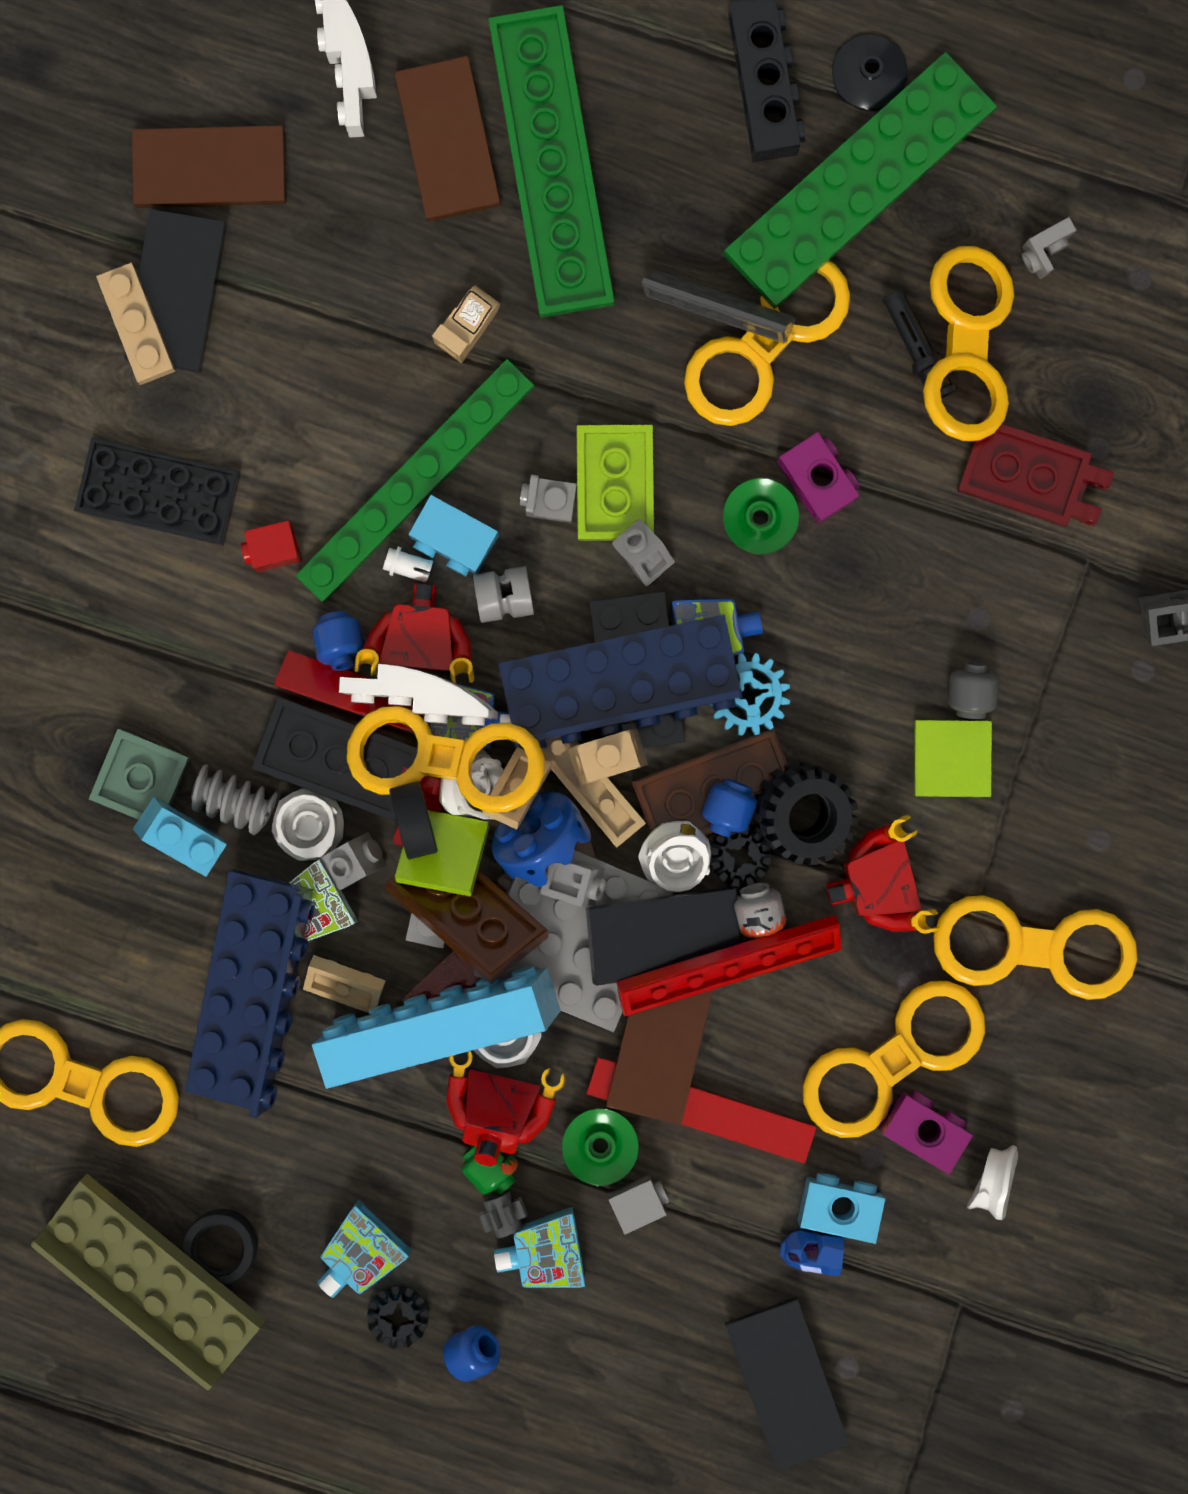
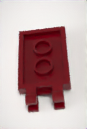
M1001 424L994 434L974 442L957 492L1065 528L1068 526L1070 517L1094 527L1095 523L1097 524L1102 509L1081 502L1086 486L1088 484L1094 488L1107 491L1114 472L1089 465L1092 453Z

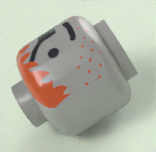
M767 883L748 885L740 890V895L737 896L734 909L739 931L743 936L757 939L775 934L785 927L787 918L780 892L770 888V885Z

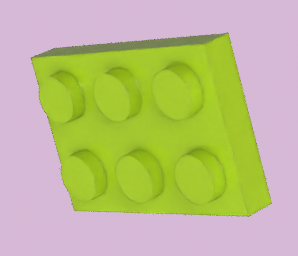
M577 425L578 541H614L637 520H641L654 533L653 425Z

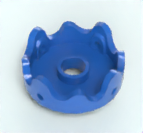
M558 792L537 793L517 830L501 822L496 827L492 839V852L495 860L511 879H515V877L522 878L534 886L542 887L546 885L548 880L546 868L553 863L569 864L573 859L576 843H588L591 839V834L580 814L581 812L566 795Z

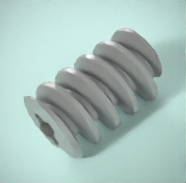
M207 764L203 765L196 778L191 795L192 810L199 813L206 807V815L209 818L216 817L220 812V821L227 824L234 818V825L237 829H243L249 822V833L252 835L258 834L270 818L277 799V792L275 791L269 800L264 799L265 787L261 786L255 794H251L250 781L247 780L238 789L236 788L237 776L232 775L226 783H223L222 770L219 769L210 778L208 777L209 766Z

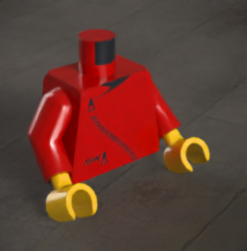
M414 584L412 605L395 604L394 609L385 612L371 629L363 650H360L356 655L355 671L358 672L362 664H370L372 666L371 676H375L378 671V661L380 658L379 664L416 670L448 672L454 684H456V676L458 674L467 673L469 683H472L474 681V672L471 663V641L460 619L451 616L449 609L434 608L437 586Z
M909 815L900 817L892 824H887L867 832L849 851V860L843 863L846 879L827 883L826 889L831 906L852 901L856 915L863 916L870 925L891 932L918 930L920 933L927 934L939 930V927L930 928L926 924L927 915H935L938 912L935 909L921 911L904 842L915 836L917 830L912 833H906L901 827L903 822L911 818Z
M471 1051L467 1052V1061L463 1065H457L454 1062L453 1056L448 1057L451 1066L454 1068L453 1073L449 1074L446 1105L454 1125L458 1129L463 1130L462 1141L465 1144L477 1146L474 1160L484 1166L496 1165L499 1152L515 1154L519 1144L529 1143L546 1128L556 1102L554 1097L555 1091L560 1090L565 1085L566 1078L564 1073L561 1075L560 1083L557 1086L551 1087L547 1083V1076L551 1068L546 1069L541 1078L545 1088L543 1093H539L540 1086L471 1069H469L468 1076L465 1075V1068L469 1067L473 1059Z

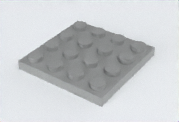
M577 850L573 851V862L588 867L598 866L605 869L603 879L606 882L605 890L601 899L596 901V904L593 906L670 896L673 894V891H668L648 880ZM515 877V879H512L506 894L548 929V938L499 977V980L512 977L514 970L525 966L534 965L535 970L547 967L561 1011L614 1032L623 1012L620 1006L617 983L598 986L592 983L586 907H579L540 894L541 887L534 886L522 878ZM474 969L473 974L475 976L484 978Z

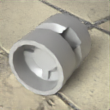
M526 566L505 569L502 576H498L494 571L473 574L481 623L502 620L506 613H509L513 618L534 615ZM502 592H513V595L503 598Z

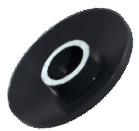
M862 35L848 41L837 53L832 67L833 84L839 96L849 105L869 111L882 109L904 89L908 74L907 63L901 50L889 39L878 35ZM867 63L876 64L878 72L874 74L868 73L865 70V65Z

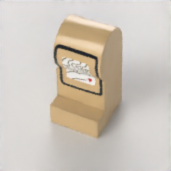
M474 285L443 325L440 324L432 335L434 343L462 364L496 315L500 303Z

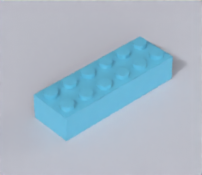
M529 965L514 970L512 977L501 980L498 978L492 984L485 978H482L475 982V987L463 990L462 985H454L441 990L438 997L427 999L425 994L417 995L406 999L404 1006L391 1009L390 1004H384L370 1009L367 1016L356 1018L355 1014L351 1013L334 1019V1025L323 1029V1035L312 1044L325 1088L343 1085L546 1031L561 1011L548 968L535 970L534 965Z

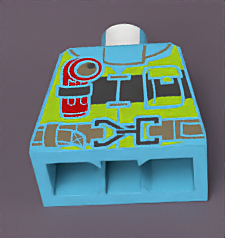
M358 1200L321 1255V1259L330 1269L317 1283L332 1298L346 1284L356 1293L361 1294L409 1257L411 1248L367 1206Z
M573 1207L522 1224L523 1228L513 1233L515 1246L494 1249L497 1272L519 1269L522 1287H585V1275Z

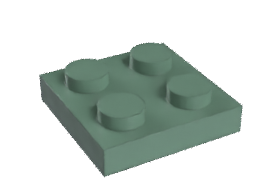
M117 729L89 800L139 820L153 797L169 806L172 805L190 757L122 729Z

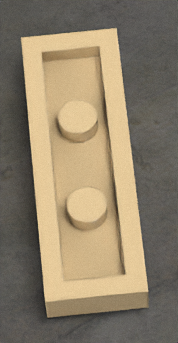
M131 262L96 276L137 383L142 385L176 372L134 264Z

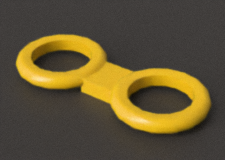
M958 246L945 252L936 262L929 282L932 301L939 314L950 324L948 325L946 357L937 361L928 372L923 395L925 408L932 422L941 431L961 441H980L997 431L1005 420L1009 406L1007 386L999 371L987 359L989 330L1001 325L1009 315L1015 295L1013 281L1007 268L992 252L977 246ZM959 263H973L982 267L991 275L996 285L997 300L994 309L984 316H973L961 311L953 303L947 288L948 274L953 266ZM954 370H966L976 374L985 382L990 392L992 405L988 417L983 422L967 425L955 420L946 411L941 400L940 389L943 379L948 373Z
M828 261L817 271L831 284L835 296L832 312L821 323L808 327L794 324L788 341L784 344L747 332L742 338L725 336L709 340L694 352L686 366L684 386L688 401L700 416L714 424L727 426L749 422L763 412L771 399L774 385L771 363L791 341L809 343L825 339L841 326L848 314L851 295L847 279L836 264ZM761 296V305L773 309L771 305ZM726 352L740 354L748 359L755 367L759 379L758 390L752 401L742 408L733 410L720 409L709 403L703 395L699 383L700 373L706 362L715 355Z
M390 706L368 713L354 727L347 743V763L353 778L364 789L379 795H390L389 789L417 781L420 782L425 776L456 781L461 795L473 807L489 813L509 812L525 805L538 791L544 777L545 757L538 740L527 729L511 723H491L474 731L464 741L434 736L429 724L424 722V719L419 714L412 713V710L402 706ZM387 723H402L409 726L415 732L418 740V753L412 766L405 773L394 778H379L372 775L367 770L363 759L364 746L368 737L378 727ZM508 739L519 743L524 748L528 758V771L523 782L514 791L503 796H489L480 792L472 779V763L476 754L486 744L495 740Z
M985 895L966 896L949 905L938 919L936 927H939V930L933 934L934 951L942 968L955 980L972 986L991 985L1007 977L1016 965L1049 968L1056 983L1071 995L1086 1000L1104 999L1120 991L1133 976L1138 960L1136 941L1129 927L1116 915L1099 909L1079 910L1065 917L1054 930L1021 926L1015 912L1000 900ZM971 911L992 913L1002 921L1007 931L1008 945L1004 956L996 965L986 970L965 968L955 959L950 950L949 937L953 925L961 916ZM1097 924L1106 927L1115 935L1120 945L1121 959L1118 969L1109 979L1101 983L1085 984L1069 974L1064 964L1063 950L1066 940L1075 930L1085 925Z
M929 981L914 988L902 1000L895 1017L896 1034L873 1051L868 1053L858 1048H836L821 1055L809 1068L803 1083V1104L810 1119L824 1132L839 1138L860 1137L875 1130L888 1115L893 1101L892 1086L920 1066L932 1071L953 1070L966 1064L979 1051L985 1035V1015L977 998L965 987L950 981ZM947 996L955 999L964 1007L969 1017V1032L965 1042L958 1050L947 1055H932L924 1052L916 1044L911 1034V1020L915 1010L923 1001L932 997ZM854 1063L865 1067L872 1074L877 1085V1099L873 1109L865 1117L855 1122H841L831 1118L823 1111L819 1102L818 1088L822 1077L831 1068L840 1064Z
M21 1019L6 1023L0 1028V1051L4 1044L13 1037L20 1035L35 1036L46 1043L52 1051L55 1062L54 1073L48 1085L36 1093H17L8 1088L0 1078V1102L6 1106L15 1109L32 1110L46 1106L55 1098H59L89 1108L92 1121L103 1136L118 1145L132 1147L155 1142L169 1131L177 1117L179 1095L175 1081L165 1067L150 1058L127 1056L113 1060L103 1069H99L72 1060L68 1046L57 1030L41 1021ZM127 1072L143 1073L152 1078L160 1088L163 1098L162 1111L156 1122L149 1128L138 1131L126 1130L115 1124L108 1115L105 1106L106 1090L112 1080L120 1074Z

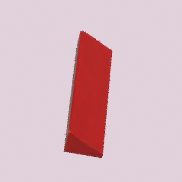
M289 650L274 683L277 687L362 716H366L368 713L382 707L401 706L388 704V697H375L374 704L351 702V695L339 693L340 677L371 678L348 670L335 671L332 669V666L324 665L316 659ZM413 699L411 701V706L402 707L413 710ZM387 723L388 725L415 733L409 726L402 723Z

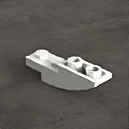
M315 0L317 14H323L324 28H317L319 51H325L329 64H335L337 88H343L344 102H337L339 125H345L349 137L364 136L362 99L377 98L375 77L363 34L346 0Z
M378 664L377 679L340 677L339 693L351 695V702L374 704L375 697H388V704L411 706L413 699L412 713L425 715L424 722L447 724L448 717H462L463 725L485 726V719L497 720L498 712L477 695L449 680L422 671Z

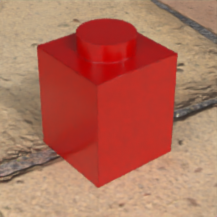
M289 520L244 531L246 542L241 543L242 555L245 564H252L253 569L257 572L302 562L294 525Z

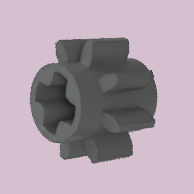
M505 1191L500 1195L496 1194L483 1201L486 1210L479 1213V1219L485 1233L494 1230L496 1238H503L523 1228L520 1219L527 1217L526 1214L528 1213L521 1197L512 1199L510 1191Z

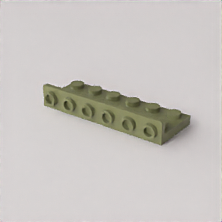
M88 1174L79 1181L47 1226L31 1243L33 1249L206 1390H210L223 1372L266 1322L265 1318Z

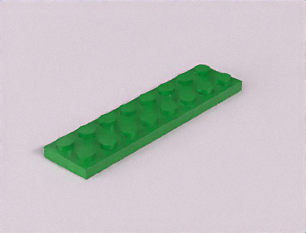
M563 5L490 17L488 21L540 318L613 306L614 296Z
M945 52L724 250L723 255L775 310L996 110L997 106Z

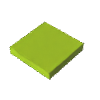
M915 720L913 796L991 797L992 721Z
M427 810L438 852L408 860L403 846L395 874L396 882L471 897L490 828L489 822Z

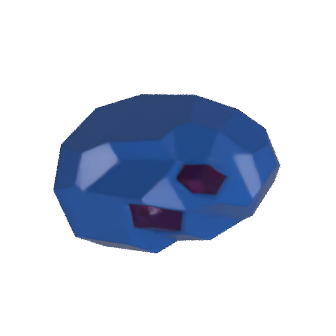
M801 1228L789 1233L780 1244V1256L787 1265L796 1269L840 1276L844 1256V1237Z

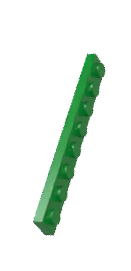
M506 359L295 576L321 602L325 603L534 389V385Z

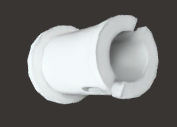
M399 546L397 550L389 548L383 569L390 571V576L396 573L425 584L427 583L433 560L402 552V547ZM415 567L420 568V569H423V570H426V571H429V572H425V571L416 569Z

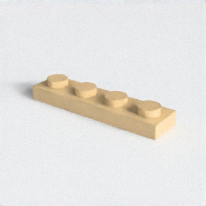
M561 737L546 740L547 748H542L545 760L552 763L551 770L616 848L646 824L608 777L581 786L578 785L568 753V749L580 745L578 741L562 744Z

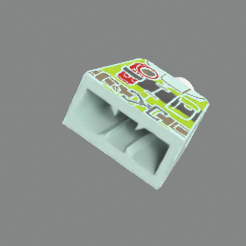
M320 860L314 862L289 882L314 889L311 901L315 902V912L310 924H306L304 938L308 941L359 922L341 890L337 891Z

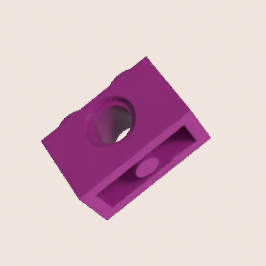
M818 432L781 455L777 460L778 466L817 525L855 502L859 497L856 490L860 488L852 472L849 469L843 471L836 458L839 457V453L828 437L822 439ZM816 468L827 470L831 477L830 484L826 486L816 485L812 481L811 471Z
M916 1090L912 1096L901 1091L878 1130L887 1138L950 1175L973 1136L964 1129L967 1122L949 1110L943 1116L931 1109L935 1102ZM925 1120H933L937 1126L935 1134L930 1138H920L918 1135L920 1124Z

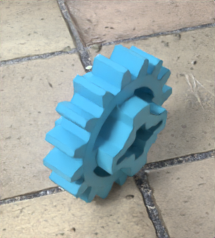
M743 653L738 655L736 670L740 689L743 691L744 685L749 684L751 690H765L766 693H761L755 697L753 705H748L746 699H735L736 706L744 711L746 720L737 718L728 709L719 710L713 715L714 719H719L723 716L727 719L724 725L726 730L731 728L733 724L737 725L738 735L741 736L745 733L746 727H751L754 736L759 735V725L761 724L768 730L774 728L771 718L783 719L785 715L778 708L780 705H789L790 703L789 699L782 697V692L789 689L790 685L780 684L778 680L782 677L784 671L779 670L773 673L770 670L773 660L769 659L762 665L759 663V654L756 653L753 655L751 662H746ZM751 670H756L765 675L770 683L762 684L753 678ZM774 697L769 711L760 717L759 707L764 699Z

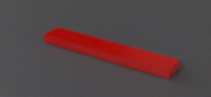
M835 915L769 936L617 981L618 995L624 1016L636 1014L842 950L840 924Z
M598 1056L586 1094L603 1100L608 1099L616 1066L615 1061ZM690 1086L682 1125L804 1164L816 1131L815 1125Z

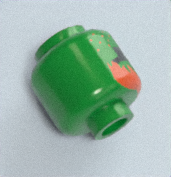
M472 1145L461 1156L465 1160L461 1166L462 1173L481 1194L486 1195L494 1190L499 1195L502 1194L516 1181L512 1174L518 1167L517 1159L512 1154L499 1152L496 1165L484 1166L474 1160L477 1146Z

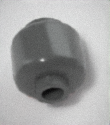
M967 661L964 668L955 669L951 673L947 702L951 708L956 710L957 716L968 719H984L987 713L995 710L998 701L1000 679L996 673L987 670V663Z

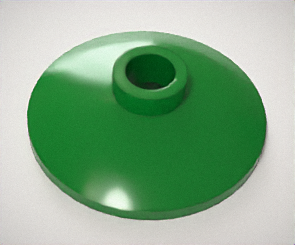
M766 478L751 479L737 486L727 498L723 510L724 528L731 541L740 549L752 554H770L783 548L793 538L799 523L798 505L792 493L779 482ZM759 511L765 513L767 522L763 525L756 524L753 520L754 513Z
M605 1108L590 1109L575 1117L568 1125L562 1141L563 1158L571 1173L581 1181L597 1186L613 1184L624 1178L635 1165L639 1150L637 1134L632 1124L620 1113ZM603 1138L607 1141L608 1146L604 1151L594 1149L593 1142L596 1139Z

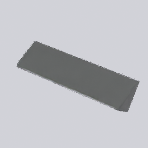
M653 271L642 280V286L648 298L783 344L787 343L795 323V317L661 271Z

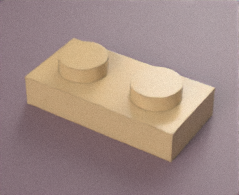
M516 748L489 796L506 795L514 791L523 782L528 771V758L523 749ZM545 760L544 777L538 791L551 769L552 763ZM538 791L525 805L512 811L489 813L483 810L482 814L517 830Z
M313 955L308 967L303 990L368 1013L370 1009L379 1005L386 981L369 973H363L338 964L333 960Z

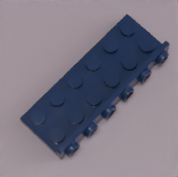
M725 614L498 663L511 724L527 729L538 740L541 749L547 748L546 740L561 737L562 744L585 739L584 732L599 729L600 736L623 731L622 724L637 721L638 728L661 723L660 715L675 713L676 719L699 715L697 707L712 704L714 711L737 707L735 699L743 697ZM514 742V746H521L519 743Z
M237 869L229 871L185 1092L250 1109L249 1116L255 1118L273 1107L277 1096V1087L273 1086L276 1072L280 1071L285 1058V1050L281 1049L283 1036L288 1034L293 1018L292 1013L289 1012L291 998H295L300 985V976L296 975L298 963L303 960L308 946V940L304 938L306 924H310L315 912V902L311 901L314 889Z

